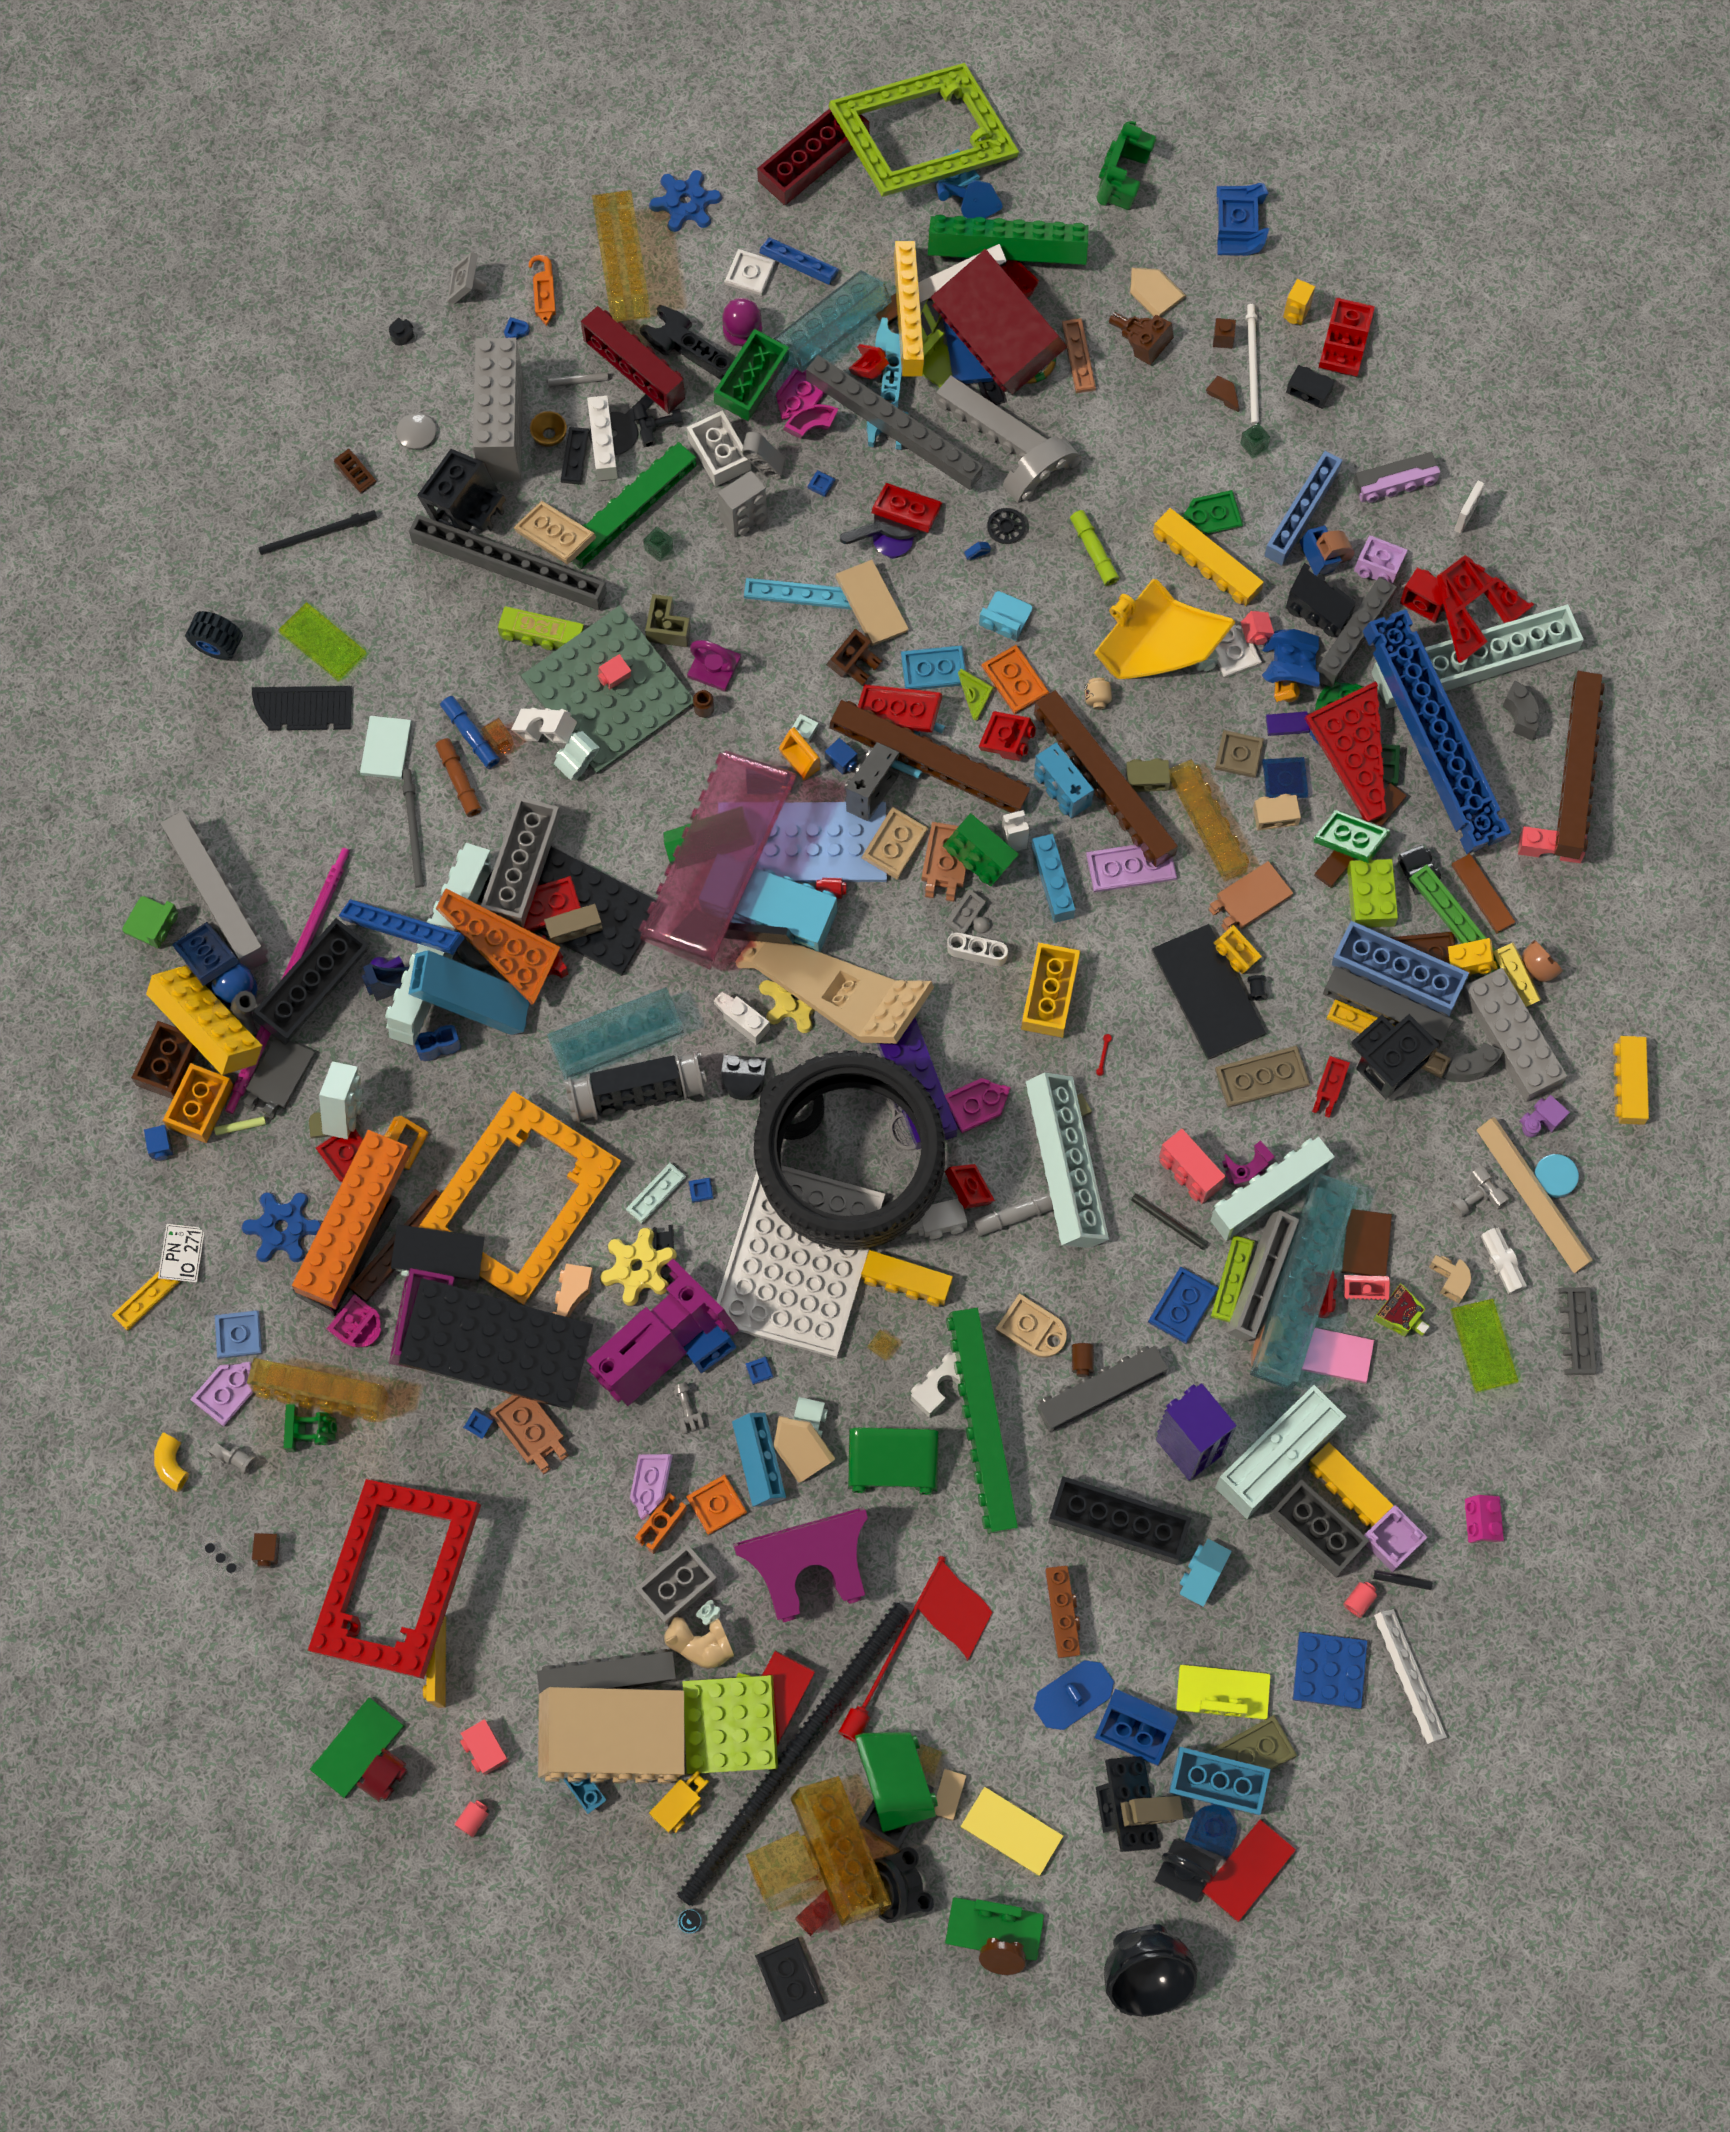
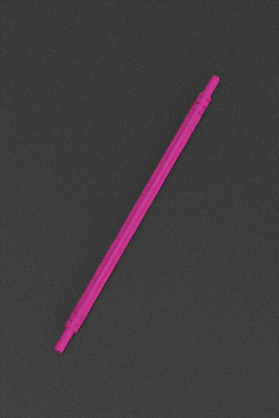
M342 848L335 865H332L283 977L309 949L344 871L342 868L350 850ZM260 1026L255 1037L263 1045L256 1065L241 1069L232 1088L233 1094L225 1110L227 1113L233 1114L240 1097L244 1096L271 1033L262 1026Z

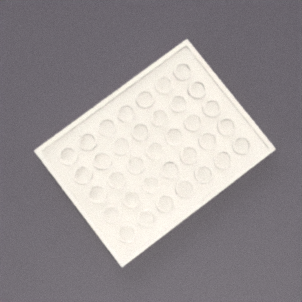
M781 1165L782 1173L793 1191L816 1209L834 1215L855 1216L876 1211L883 1206L885 1193ZM756 1171L716 1302L726 1311L739 1329V1332L837 1359L861 1280V1272L870 1248H860L857 1250L834 1249L814 1243L796 1233L772 1208Z

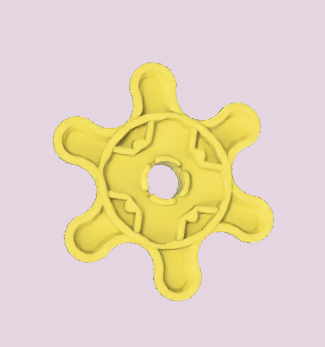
M765 980L760 983V992L773 997L775 1000L774 1008L768 1011L766 1019L770 1024L775 1025L780 1023L783 1018L791 1017L796 1021L797 1029L801 1033H808L812 1030L811 1015L815 1012L814 1009L801 1000L793 999L790 992L775 982Z
M648 1227L642 1228L639 1231L638 1238L632 1245H625L619 1239H613L608 1244V1250L616 1257V1263L611 1269L601 1273L600 1281L605 1286H611L615 1283L623 1284L624 1293L622 1300L627 1306L635 1305L639 1300L640 1292L645 1288H651L658 1295L665 1294L669 1284L661 1277V1269L669 1261L675 1260L677 1257L676 1251L671 1247L662 1250H655L653 1248L654 1232ZM641 1260L642 1268L638 1271H633L632 1265Z

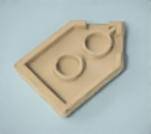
M1132 268L1130 294L1153 317L1155 315L1161 317L1186 297L1160 269Z
M779 1416L774 1448L798 1482H802L835 1460L834 1455L810 1422Z

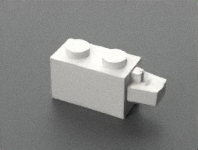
M721 992L715 998L714 1004L723 1013L724 1020L755 1045L770 1030L769 1021L739 997L732 998Z
M958 1198L932 1204L921 1220L907 1231V1235L919 1233V1236L924 1235V1238L937 1239L943 1236L942 1233L951 1232V1234L963 1232V1228H967V1219L963 1205L960 1204Z

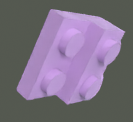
M1369 535L1358 558L1354 572L1358 573L1362 578L1369 577L1377 580L1381 577L1393 584L1406 556L1407 549Z

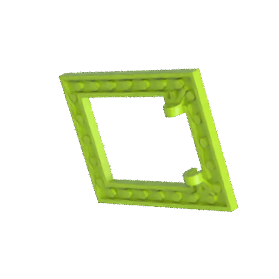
M965 63L831 100L828 105L882 197L1018 157L1019 154L1017 147ZM937 92L941 93L945 102L951 100L952 94H954L956 99L962 98L980 127L970 136L969 141L973 148L893 172L858 116Z

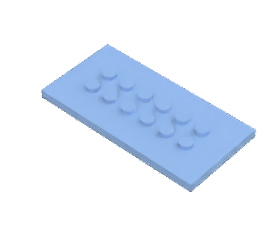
M846 802L719 803V814L743 807L752 835L753 846L728 854L736 858V861L741 863L745 861L750 862L756 866L755 868L760 870L769 869L779 877L788 876L794 879L796 883L817 882V879L822 880V877L843 878V882H887V873L861 859L886 818V802L880 803L869 821L847 812Z

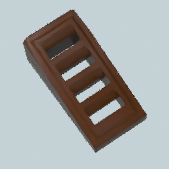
M347 449L334 459L335 467L360 494L376 483L374 477L350 449ZM356 465V467H354L352 470L348 472V469ZM358 472H362L358 476L353 478V476L356 475ZM363 478H368L360 485L358 484V482L361 481Z

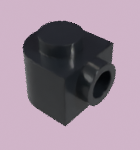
M398 317L389 326L390 338L395 345H405L415 337L414 327L409 320L405 319L403 321Z

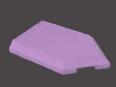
M251 1362L219 1365L190 1400L224 1427L253 1394Z
M671 1454L638 1455L630 1499L636 1505L641 1520H644L664 1499L673 1457Z

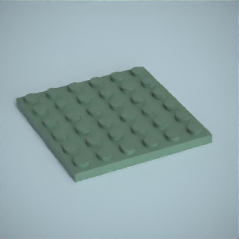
M621 605L521 675V679L545 709H564L570 712L571 717L577 721L572 733L583 731L600 747L596 756L589 763V766L596 774L693 705L691 694ZM620 654L631 670V677L609 690L607 685L603 686L597 677L599 675L598 670L601 665Z

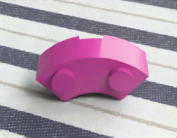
M824 404L803 408L787 421L782 430L800 439L804 433L811 429L821 428L828 430L838 408Z

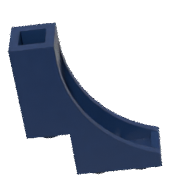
M373 964L363 966L365 974L362 975L369 996L374 994L376 1002L393 996L396 989L401 988L403 973L405 970L408 971L410 966L401 968H383Z

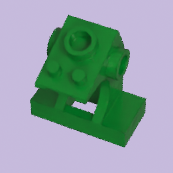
M286 1404L283 1446L286 1452H296V1442H314L315 1445H328V1441H335L337 1432L336 1418L329 1416L327 1412H317L316 1417L297 1416L298 1408L295 1404ZM306 1424H318L317 1434L305 1435Z

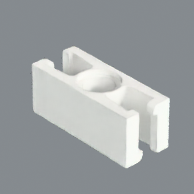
M1024 810L1003 815L1001 836L1015 851L1027 849L1029 827L1024 822Z

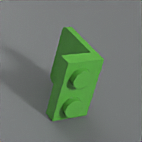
M142 896L137 901L122 930L125 934L159 949L162 942L165 941L171 926L176 922L179 912L176 906L169 901L162 905Z

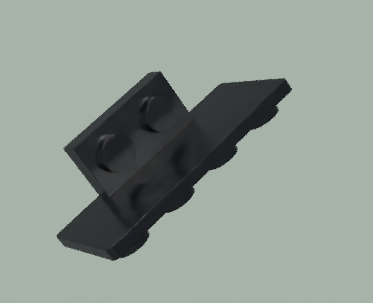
M1140 1756L1105 1760L1109 1783L1095 1787L1103 1833L1117 1831L1121 1852L1158 1849L1160 1846L1156 1824L1124 1826L1121 1809L1122 1802H1129L1132 1799L1151 1798L1145 1759Z

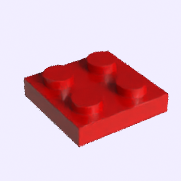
M975 1164L953 1166L944 1171L949 1184L953 1187L958 1196V1201L963 1205L964 1209L987 1206L995 1201Z

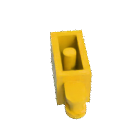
M696 1771L686 1783L680 1779L649 1812V1815L669 1834L673 1831L677 1833L685 1825L683 1820L688 1814L693 1816L700 1809L701 1805L699 1803L701 1798L698 1795L709 1784V1781L707 1779L704 1780L700 1776L699 1771ZM693 1782L698 1786L695 1792L689 1787Z

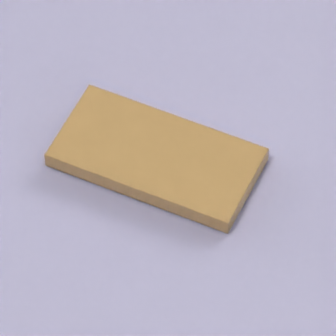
M543 501L513 527L518 534L567 565L596 539L592 531Z
M873 560L836 573L835 578L866 637L871 641V646L908 632L909 629Z

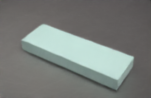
M669 1163L626 1208V1211L643 1224L686 1179V1176Z

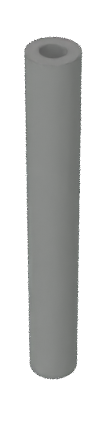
M608 372L548 379L549 387L607 381Z

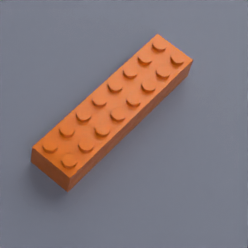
M367 1130L294 1279L292 1287L296 1293L336 1309L411 1155L407 1145Z

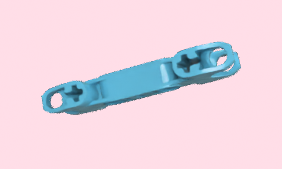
M882 317L876 334L875 347H880L886 353L885 358L889 364L883 370L881 397L885 400L894 401L891 404L898 408L902 377L899 334L892 333L888 329V318ZM890 377L894 378L893 384H890ZM867 421L868 446L874 447L876 437L884 432ZM896 441L895 449L901 450L902 444Z

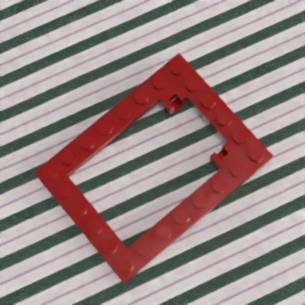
M366 1479L307 1651L424 1679L481 1504ZM381 1507L451 1521L415 1630L401 1627L400 1633L406 1635L405 1642L397 1641L395 1647L352 1638L359 1634L361 1623L357 1616L345 1614ZM348 1622L351 1623L349 1630L346 1629Z

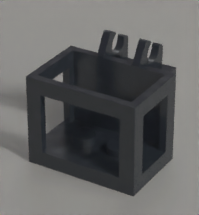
M453 449L449 450L417 494L430 519L465 532H469L472 526L482 531L487 527L491 531L493 525L489 519L492 514L495 515L498 512L500 515H503L505 512L502 505L506 499L504 495L497 493L498 489L483 461ZM445 512L452 524L440 519Z
M1410 1014L1395 1027L1381 1015L1350 1043L1361 1055L1356 1069L1385 1100L1434 1057L1439 1047L1435 1039ZM1368 1066L1385 1083L1383 1087L1366 1071Z

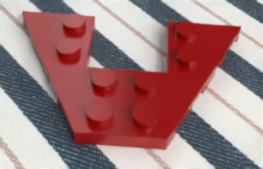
M1466 555L1459 558L1437 575L1459 663L1488 642L1465 608L1482 593L1486 595L1504 623L1516 620L1534 606V603H1528L1517 595L1518 592L1510 589L1502 580L1488 575L1484 572L1485 568L1475 564Z

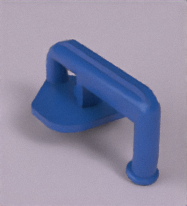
M974 180L968 184L967 188L942 181L936 184L938 198L941 201H946L950 194L964 198L961 212L966 218H987L1003 207L1001 199L990 183Z

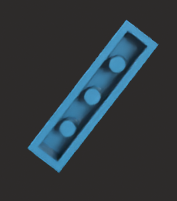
M1053 834L1033 838L1032 851L1053 923L1074 919L1075 907Z
M748 1413L732 1421L752 1507L769 1506L785 1499L786 1495L766 1413Z

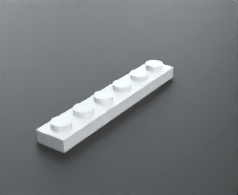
M1394 1609L1374 1615L1377 1627L1385 1640L1386 1648L1390 1652L1395 1664V1670L1399 1674L1404 1692L1409 1698L1412 1711L1417 1717L1422 1735L1426 1739L1427 1744L1447 1738Z

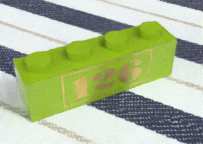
M504 606L498 625L499 636L504 640L513 641L515 639L529 646L537 644L546 650L559 649L585 630L584 624L507 606Z

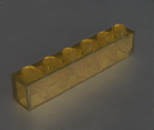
M1190 759L1170 768V781L1223 881L1247 872L1249 859L1245 852H1241L1237 836L1232 835L1228 819L1226 817L1223 818L1220 813L1221 807L1218 801L1212 798L1209 784L1207 782L1204 783L1200 767L1195 765L1193 760Z

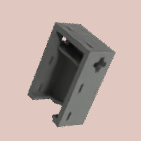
M878 742L873 749L870 748L864 762L857 766L855 775L852 779H848L845 784L847 812L866 821L870 820L899 777V772L890 768L894 761L898 760L899 752Z

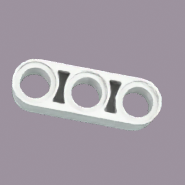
M953 933L948 937L947 951L953 957L993 966H1002L1007 961L1008 948L1002 942L963 933ZM958 942L962 946L960 948H954L951 944ZM980 947L983 951L976 953L972 949ZM998 951L1001 952L1003 956L995 957L993 953Z

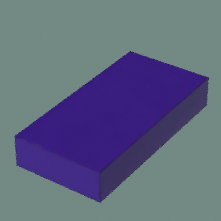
M1307 711L1267 714L1265 718L1268 736L1309 733L1310 728L1304 719L1308 715Z

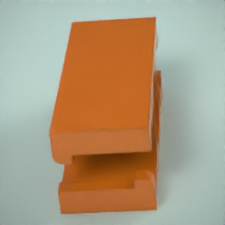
M670 1493L665 1496L635 1536L636 1542L643 1546L645 1544L643 1538L650 1530L658 1534L652 1545L650 1543L646 1545L653 1554L688 1510L687 1505L681 1502L678 1507L679 1509L673 1516L670 1517L665 1513L670 1502L673 1503L676 1499ZM665 1519L667 1525L664 1528H657L655 1526L656 1521Z

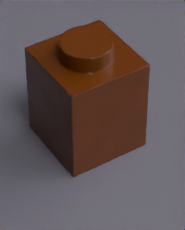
M1216 318L1213 347L1233 348L1236 320Z
M254 1533L252 1561L258 1564L257 1567L271 1568V1564H278L280 1537L277 1534Z

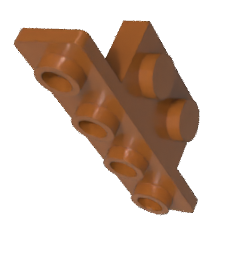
M1068 1566L1046 1568L1058 1658L1079 1656L1080 1647L1077 1630H1080L1079 1617H1075L1074 1608H1077L1076 1595L1071 1592Z

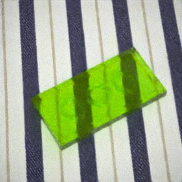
M307 602L278 629V632L336 681L341 680L367 654L361 646Z
M1493 1298L1451 1308V1316L1475 1393L1518 1383L1519 1380Z

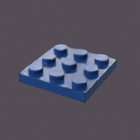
M1299 1632L1292 1700L1361 1709L1367 1641Z

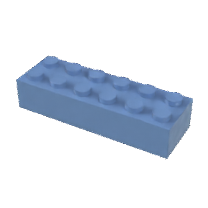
M1350 921L1332 961V966L1347 968L1358 977L1364 976L1378 986L1384 985L1391 992L1404 994L1411 1001L1426 1004L1430 1009L1436 1012H1443L1449 1017L1469 975V972L1353 921Z

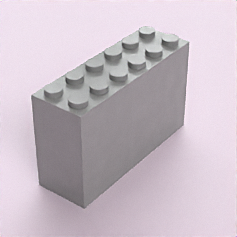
M476 338L473 450L475 459L483 461L494 482L521 481L523 370L517 338Z

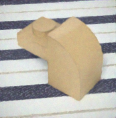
M1436 1255L1429 1268L1448 1278L1440 1293L1459 1304L1471 1283L1470 1270L1461 1259L1458 1260L1456 1265H1453L1448 1258Z

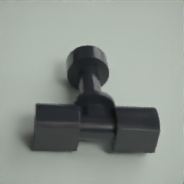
M644 404L633 407L636 423L641 428L640 437L643 447L655 445L653 432L656 431V427L674 423L675 426L683 425L680 409L671 410V415L653 419L652 415L648 416Z

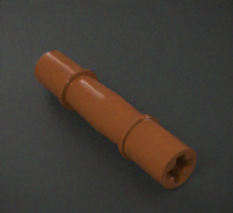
M445 738L438 741L435 747L442 760V765L446 767L450 780L458 793L457 798L460 800L467 817L481 813L482 808L475 795V790L471 788L468 777L460 763V757L457 755L451 739Z

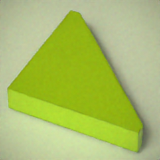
M960 669L958 676L971 716L976 721L994 687Z

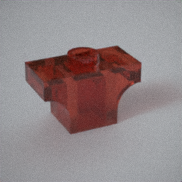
M829 1886L797 1915L795 1920L811 1937L822 1929L845 1903Z

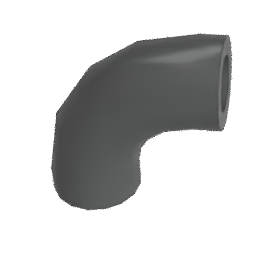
M242 991L236 994L231 1001L230 1012L251 1034H255L258 1031L252 1019V1010L256 1005V999L252 993Z

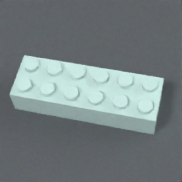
M1320 1137L1314 1140L1308 1139L1301 1145L1302 1148L1300 1150L1289 1152L1284 1157L1285 1160L1280 1164L1276 1162L1268 1167L1267 1173L1263 1176L1256 1175L1249 1181L1250 1185L1244 1189L1239 1187L1231 1194L1232 1197L1227 1201L1222 1199L1215 1204L1210 1221L1225 1241L1330 1169L1335 1156Z

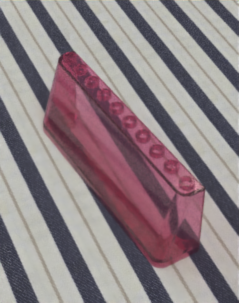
M725 750L724 754L719 753L715 764L718 767L715 772L711 771L707 779V783H709L707 791L703 789L698 801L701 804L698 809L694 808L691 814L690 828L685 827L681 837L684 841L681 846L677 845L673 854L675 861L673 865H668L664 874L667 876L665 883L660 882L656 894L659 896L656 902H651L647 911L650 914L647 921H642L638 931L642 933L640 940L711 970L720 945L784 803L792 791L797 774Z

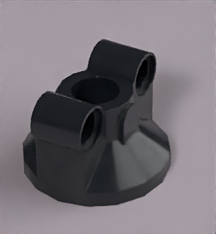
M905 1847L895 1854L872 1859L867 1866L865 1880L868 1899L875 1913L886 1923H894L908 1917L919 1918L930 1912L934 1907V1899L929 1893L923 1891L922 1878L915 1868L918 1864L919 1856L914 1848Z

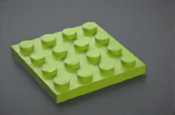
M773 1675L682 1681L687 1774H694L696 1771L700 1773L778 1769Z

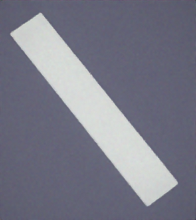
M1000 244L987 249L999 265L1006 262ZM977 255L918 282L919 301L922 302L931 298L935 292Z

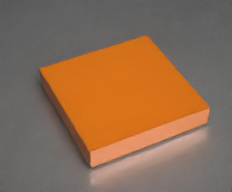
M725 1474L686 1496L708 1536L747 1514Z

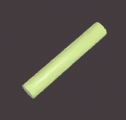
M265 1116L214 1127L215 1134L221 1135L266 1125Z

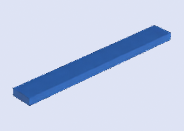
M351 899L339 914V917L344 921L452 955L465 938L459 932Z

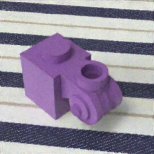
M1550 1095L1546 1100L1541 1098L1534 1106L1536 1110L1532 1114L1527 1112L1519 1122L1523 1125L1522 1131L1524 1135L1532 1138L1537 1136L1541 1125H1544L1552 1133L1567 1118L1570 1112Z

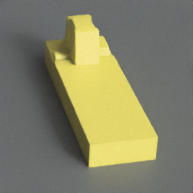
M1514 942L1493 951L1500 968H1503L1524 1005L1527 1007L1540 1001L1541 998Z

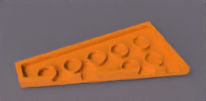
M446 888L436 906V910L533 1005L560 947Z

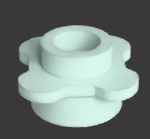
M709 1600L697 1611L696 1616L703 1620L702 1623L704 1625H708L720 1617V1608L714 1605L713 1600Z

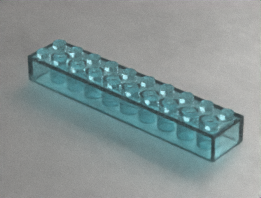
M1318 1172L1311 1180L1250 1371L1251 1376L1288 1390H1292L1298 1383L1358 1187Z

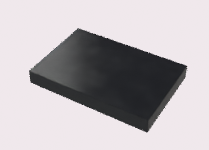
M798 1937L755 1955L781 2022L825 2004Z

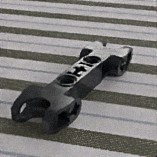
M659 305L656 308V314L665 322V325L660 328H654L643 324L640 327V334L660 353L668 355L674 349L696 365L722 380L734 360L696 334L690 332L689 329L692 327V323L685 315L677 310ZM719 365H724L725 367H724V368H719L718 366H719Z

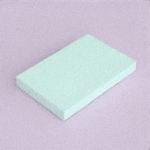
M370 716L360 770L361 775L402 779L412 724L411 720Z

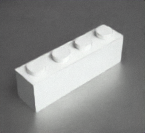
M608 396L589 397L587 400L597 481L618 479Z

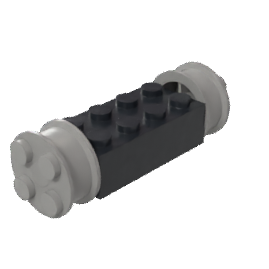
M695 1050L690 1055L679 1057L675 1054V1056L672 1055L589 1074L586 1073V1077L574 1080L568 1077V1080L564 1081L573 1122L577 1121L578 1124H580L581 1120L595 1117L598 1120V1115L600 1114L610 1115L615 1111L632 1110L637 1106H651L665 1100L674 1101L679 1097H683V1095L686 1101L689 1096L702 1094L705 1097V1093H709L700 1052L696 1053Z

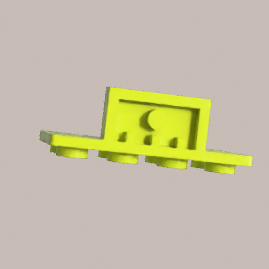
M1180 1665L1176 1710L1265 1720L1268 1717L1270 1674Z

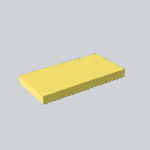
M986 1787L983 1788L961 1825V1828L1038 1876L1041 1875L1063 1838V1835Z

